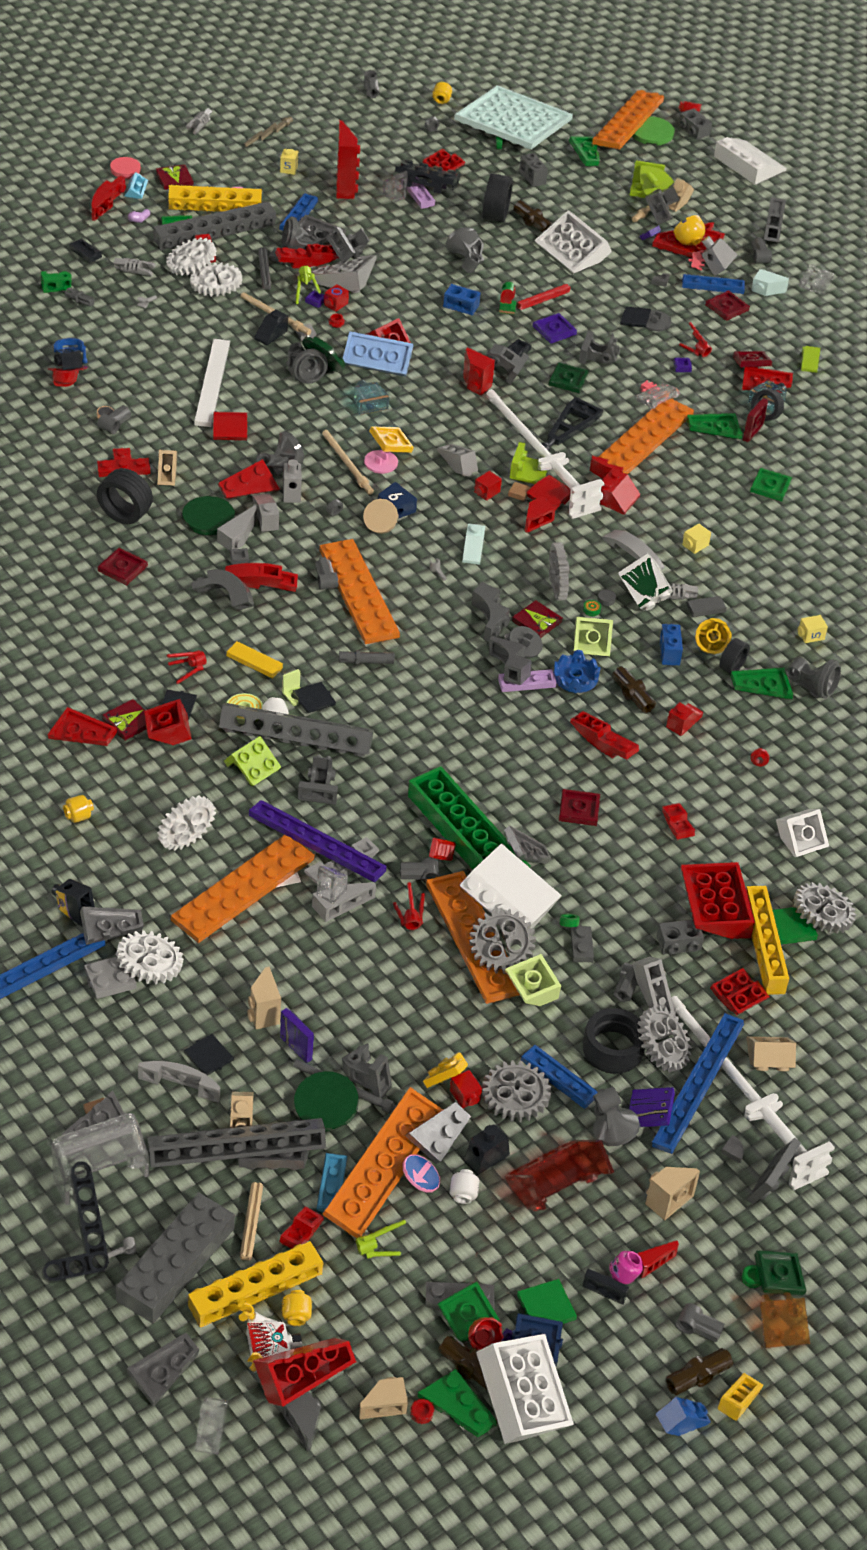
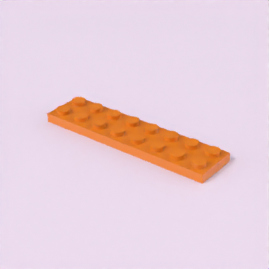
M637 90L593 138V144L621 149L664 101V95Z
M666 396L599 457L609 459L608 464L624 467L623 473L629 474L687 421V415H693L694 409Z
M349 539L320 545L319 550L322 557H326L331 561L333 571L337 573L338 590L364 643L370 644L400 638V632L354 540Z
M283 835L173 913L171 921L197 943H200L282 882L314 860L315 854L291 837Z
M460 871L428 879L426 886L485 1003L489 1004L519 996V992L507 973L503 974L502 969H499L496 974L494 967L487 971V964L480 966L481 959L475 960L474 956L476 953L471 952V948L474 946L470 945V940L473 939L470 936V932H476L473 929V925H479L478 918L485 920V911L479 903L460 887V884L467 877L465 872ZM488 932L485 936L492 938L495 936V933ZM494 950L491 953V955L493 956H499L501 954V952L498 950Z
M410 1087L322 1215L355 1238L361 1237L403 1176L404 1159L410 1155H417L420 1150L405 1135L443 1111V1109Z

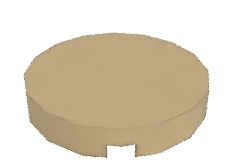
M377 499L370 502L365 508L363 515L364 523L368 529L377 534L388 533L394 529L399 517L394 504L386 499Z

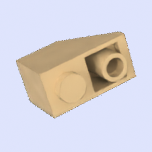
M678 178L672 187H674L680 200L669 205V209L675 212L687 204L694 191L690 184Z
M232 1092L230 1128L252 1126L254 1092Z

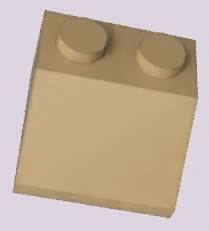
M270 967L264 968L252 985L251 996L248 997L250 1007L247 1010L250 1022L254 1023L255 1029L280 1024L281 996Z
M747 1036L749 1061L753 1067H756V1070L768 1071L769 1067H777L778 1071H789V1068L796 1067V1042L790 1038Z
M665 1167L660 1172L656 1171L649 1179L650 1186L646 1192L647 1199L645 1204L665 1221L694 1197L700 1171L697 1168Z

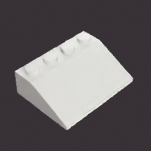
M726 137L716 142L714 157L754 185L786 171V167L745 140Z
M569 210L535 240L539 246L572 273L600 263L612 252L607 240Z
M500 844L460 884V887L491 915L492 910L499 914L500 908L503 909L505 914L509 909H511V915L518 911L519 919L525 916V923L531 922L530 929L537 925L562 896L503 844ZM513 926L506 927L511 932L515 929Z
M545 1334L493 1343L476 1352L505 1444L574 1425Z

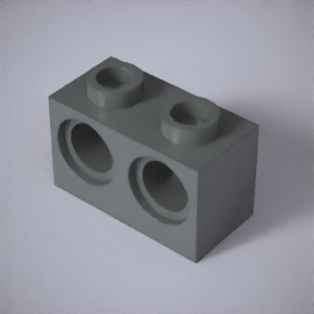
M693 108L680 113L678 126L698 140L710 135L712 122Z
M535 153L522 155L520 159V173L532 187L545 185L548 168Z
M693 920L659 923L656 935L662 955L699 951L702 949L704 940L702 930L695 928Z

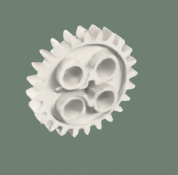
M194 238L193 241L182 242L181 246L177 245V249H172L173 253H169L166 263L169 270L176 275L181 274L182 276L185 273L189 275L190 272L194 274L195 270L201 271L202 267L206 268V264H211L210 260H214L217 251L211 240H207V238L196 240Z
M221 262L219 265L217 263H214V265L208 264L206 268L202 267L201 271H195L194 274H191L190 281L192 288H194V291H198V294L204 293V296L210 294V297L213 294H216V296L222 294L224 296L226 292L231 294V291H236V288H240L239 285H242V274L238 267L234 268V265L229 266V263L223 265Z
M198 795L196 799L192 796L189 801L185 799L183 804L178 803L176 809L172 807V812L166 813L167 818L161 820L163 824L158 826L160 829L157 832L159 835L158 839L165 848L173 849L174 851L177 848L182 850L184 845L188 847L190 842L196 843V838H202L201 834L207 833L206 828L212 826L210 822L215 820L213 816L216 814L214 811L216 808L205 796L201 798Z
M142 930V934L135 931L134 935L128 934L127 938H122L117 948L116 956L118 957L116 961L120 962V968H125L124 973H132L131 978L137 976L139 982L145 979L147 984H149L150 980H153L156 985L158 980L164 984L166 979L172 981L173 977H177L182 968L183 953L179 952L180 947H174V941L168 942L169 937L161 938L160 933L155 936L153 931L150 934H146Z

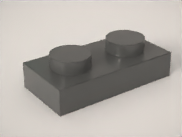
M591 926L571 927L573 962L593 963L594 952Z

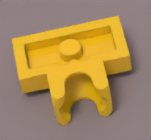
M458 1052L449 1059L447 1057L444 1058L438 1066L429 1070V1075L423 1082L429 1088L460 1074L468 1064L462 1054Z

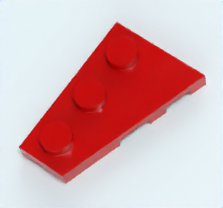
M745 367L742 391L767 389V386L760 387L764 383L770 386L783 383L785 385L783 388H791L793 373Z
M263 459L218 483L226 499L280 490Z
M67 707L47 735L48 739L108 746L116 735L117 728Z

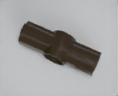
M522 200L517 201L513 207V211L523 218L527 226L533 225L542 233L552 225L550 221L543 217L540 209H532Z
M623 666L618 667L612 673V678L622 688V694L626 700H632L641 712L645 714L650 713L655 708L656 702L646 692V687L642 680H636Z
M452 1335L447 1336L439 1346L438 1352L456 1365V1369L462 1377L468 1380L473 1379L488 1390L476 1353L479 1350L474 1348L470 1350Z
M723 1348L703 1358L696 1356L688 1361L685 1367L666 1376L667 1388L671 1394L677 1396L696 1385L697 1387H703L711 1382L714 1376L731 1368L734 1362L729 1351Z

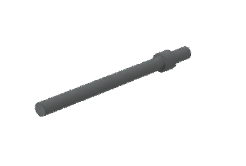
M298 1059L293 1064V1067L310 1075L323 1072ZM356 1087L359 1098L381 1107V1110L390 1114L397 1107L394 1101L384 1100Z

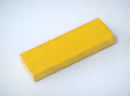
M238 641L226 652L227 657L272 679L283 668V663Z

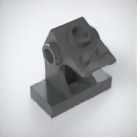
M674 187L663 190L657 189L645 197L658 225L672 219L669 205L680 200Z
M336 227L327 236L341 262L345 263L353 256L359 257L362 255L364 248L370 241L362 228L354 235L349 234L345 236L342 229Z
M588 331L580 351L579 363L585 364L587 360L605 364L616 362L618 355H620V347L616 344L617 338L614 337V334L611 333L608 343L602 345L594 341V332Z
M494 344L486 354L487 357L495 360L494 366L500 365L506 369L508 373L506 382L510 385L529 358L525 353L520 357L507 347Z
M321 755L313 756V766H309L308 778H311L310 782H299L298 800L336 805L338 786L330 785L331 781H335L336 770L333 769V761L330 756H326V758L321 757Z
M368 1043L359 1046L355 1051L344 1056L342 1063L346 1076L352 1082L371 1089L373 1095L383 1098L392 1087L388 1057L380 1054L372 1064L368 1063L371 1059Z

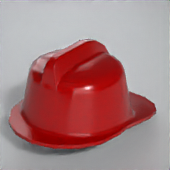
M88 366L67 370L48 368V370L52 371L53 384L55 386L68 387L76 382L79 370L87 369Z

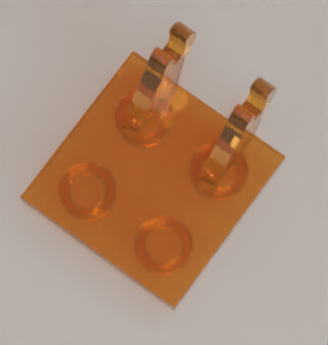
M785 1292V1300L773 1301L769 1298L768 1294L762 1295L764 1302H760L765 1348L810 1344L805 1298L795 1299L791 1296L790 1292Z

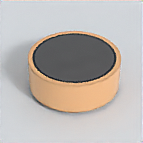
M109 406L98 408L97 418L99 419L104 413L109 415L114 411L113 408Z

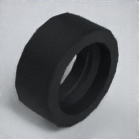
M765 389L753 396L751 410L761 401L763 396H771L775 403V409L772 414L765 415L764 420L771 421L777 419L782 414L784 400L780 393L774 389Z
M738 638L731 640L721 655L719 667L730 674L732 671H739L748 657L750 651L749 644Z

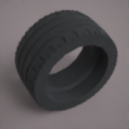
M500 174L490 175L483 203L482 217L484 219L505 222L512 195V177Z
M126 468L115 469L108 474L100 483L96 492L97 501L103 511L110 518L122 524L137 522L153 503V494L149 484L142 476ZM116 488L125 492L134 504L124 500Z
M606 1008L593 1014L587 1022L583 1036V1053L587 1061L596 1069L609 1074L626 1073L638 1066L645 1051V1048H642L644 1042L639 1039L642 1034L637 1031V1029L641 1028L638 1024L641 1021L640 1018L630 1011L620 1008ZM605 1032H618L627 1036L633 1042V1046L624 1050L609 1049L598 1042L596 1036Z

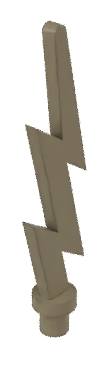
M292 117L283 118L278 125L275 122L264 132L261 130L244 143L245 147L259 138L263 141L273 131L277 133L283 127L289 126L293 122Z

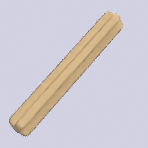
M253 1182L251 1184L240 1251L241 1260L250 1261L252 1259L263 1191L262 1183Z

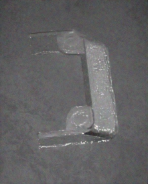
M132 1113L62 1135L51 1144L53 1179L65 1205L70 1204L69 1191L72 1190L70 1170L76 1162H87L93 1173L126 1161L131 1168H141L144 1177L149 1176L148 1152L139 1123ZM78 1167L74 1170L78 1178L86 1177V1170L84 1168Z

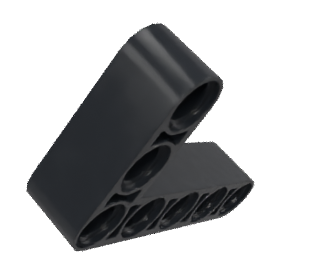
M84 1161L76 1162L72 1166L70 1181L85 1254L47 1262L43 1267L42 1277L48 1283H57L99 1274L109 1264L90 1165ZM78 1167L84 1168L86 1170V1177L78 1178L74 1170ZM80 1190H88L91 1198L87 1201L82 1200L79 1197ZM85 1212H92L95 1215V1221L92 1223L85 1222L83 1214ZM90 1234H95L99 1237L100 1242L96 1246L90 1245L87 1237ZM99 1256L103 1259L104 1265L102 1268H95L93 1266V1257ZM77 1261L81 1264V1271L79 1273H73L70 1270L69 1264L71 1262ZM48 1267H57L59 1275L56 1278L49 1277L46 1273Z

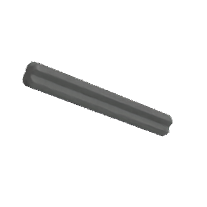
M260 247L258 249L262 286L264 290H270L271 278L267 249Z

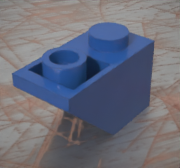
M675 1397L656 1413L665 1432L676 1436L711 1423L707 1416L708 1411L702 1403Z

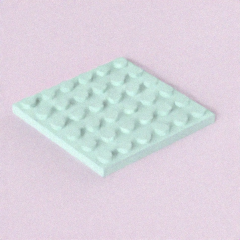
M498 85L455 114V120L460 121L462 124H468L474 129H480L487 134H493L502 139L509 140L513 144L522 145L526 149L534 148L571 121L573 114Z

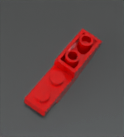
M120 175L112 182L106 180L96 190L92 199L93 221L113 207V200L125 191V177Z
M307 244L306 249L284 247L276 248L275 251L279 262L290 263L292 268L319 266L339 258L331 244Z
M241 563L225 567V571L237 576L247 587L259 589L260 585L293 592H296L298 574L282 571L281 565Z
M584 711L570 719V723L590 744L612 759L618 755L627 760L639 751L638 744L612 732L610 724Z

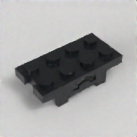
M407 159L395 167V172L406 174L404 186L412 187V183L434 187L433 192L441 194L442 189H447V184L452 185V190L456 189L461 176L455 170L445 171L442 170V167L434 166L432 168L428 167V164L413 163L414 161Z

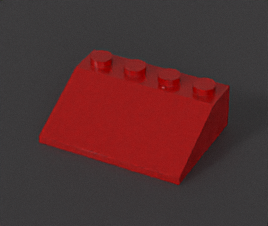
M339 120L336 198L355 199V193H358L356 180H359V171H356V167L360 166V158H357V154H360L361 145H358V138L342 120Z
M739 862L681 865L680 868L695 928L730 939L751 938L755 921Z

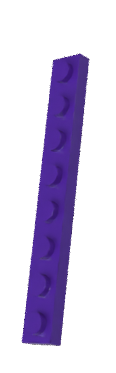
M260 800L249 810L250 817L291 837L293 840L374 883L386 872V865L263 800Z

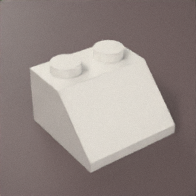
M807 809L776 819L780 838L794 857L829 847L820 809Z

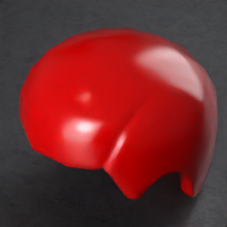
M680 101L679 110L682 113L694 108L700 112L702 104Z
M481 1317L474 1321L468 1333L471 1346L480 1351L493 1343L501 1342L504 1338L501 1329L502 1324L491 1317Z

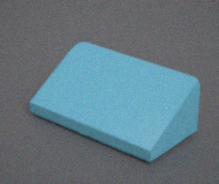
M135 172L129 180L124 196L142 199L148 180Z

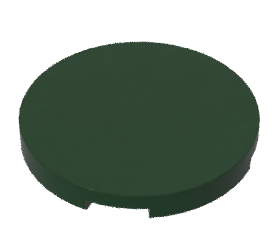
M306 335L302 340L306 350L317 349L326 356L328 369L340 373L345 368L343 358H339L334 352L335 349L316 336L311 338L309 335Z
M215 496L194 498L184 506L182 511L183 523L193 529V532L201 535H217L219 527L235 518L233 506L228 501Z
M332 1071L314 1073L304 1079L298 1086L294 1096L295 1110L301 1120L322 1118L325 1132L347 1125L355 1117L359 1106L358 1092L353 1082L340 1073Z

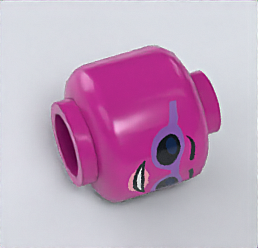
M624 1250L620 1252L609 1265L612 1278L623 1284H631L643 1270L640 1256L633 1251Z

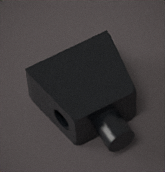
M487 1125L483 1131L471 1138L464 1161L477 1175L481 1174L510 1155L508 1137L497 1125Z

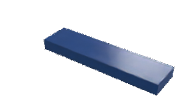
M304 193L282 221L279 230L283 231L286 220L291 216L295 217L299 222L305 214L308 215L317 204L318 197Z
M683 274L682 288L718 292L729 290L732 293L744 294L745 280Z
M537 1045L531 1047L521 1056V1061L524 1064L531 1063V1069L538 1067V1074L544 1072V1079H549V1083L585 1109L594 1101L593 1095L597 1094L595 1089Z

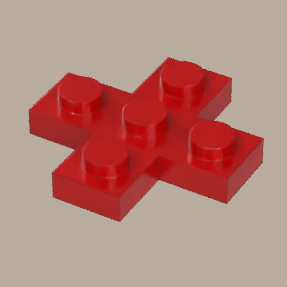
M130 448L113 449L114 460L97 461L99 477H107L108 474L119 468L132 470L139 475L151 474L149 458L132 459Z

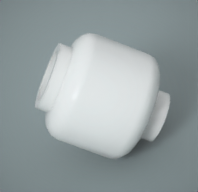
M269 698L262 706L263 710L289 714L286 703L281 698ZM275 722L273 725H274V726H279V725H281V724Z
M462 1169L460 1172L455 1173L451 1178L449 1191L454 1201L461 1204H469L475 1200L479 1191V1178L471 1170Z

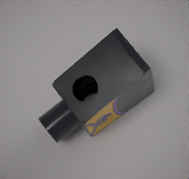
M68 879L61 885L55 884L51 893L57 898L59 910L83 927L80 914L81 908L95 907L91 887L73 879Z

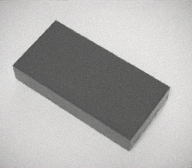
M721 596L687 601V607L692 617L724 613L727 609Z

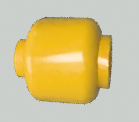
M446 82L437 83L432 93L434 101L439 104L449 102L452 95V87Z
M84 795L68 798L65 805H63L66 819L71 820L73 823L89 819L91 811L94 810L91 799L88 800Z
M292 1290L290 1294L284 1296L282 1300V1317L289 1325L302 1326L310 1320L312 1316V1299L310 1296L304 1294L302 1290Z

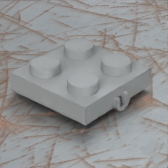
M117 957L84 965L89 988L92 987L96 999L137 989L135 979L131 978L132 973H124L125 968L119 967L120 962L116 961Z

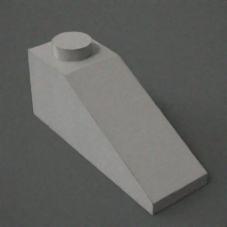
M452 443L437 448L440 455L456 473L462 474V476H470L472 472L478 471L474 450Z
M269 493L252 495L253 503L257 506V518L261 532L279 530V511Z
M252 506L217 529V542L229 551L230 549L241 548L246 543L257 521V506Z
M369 882L329 885L313 893L312 907L327 922L374 899L376 884Z
M649 956L633 962L632 965L637 983L649 1008L661 1005L662 1008L667 1007L668 1012L673 1011V1017H676L662 960Z

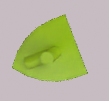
M641 166L640 183L646 196L652 194L657 189H667L675 183L665 171L657 167Z

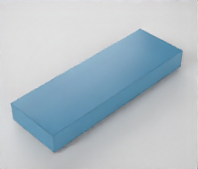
M325 1154L317 1212L324 1213L342 1187L347 1156Z

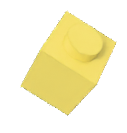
M283 149L280 160V173L295 175L298 168L299 151Z
M697 524L684 532L682 545L695 554L709 546L711 532L702 525Z
M821 615L801 618L800 625L798 626V635L802 637L805 643L825 640L828 626Z

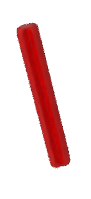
M564 284L517 302V308L524 310L570 292V286Z

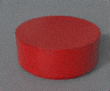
M426 1399L414 1401L410 1410L412 1420L418 1424H426L432 1420L434 1415L433 1404Z

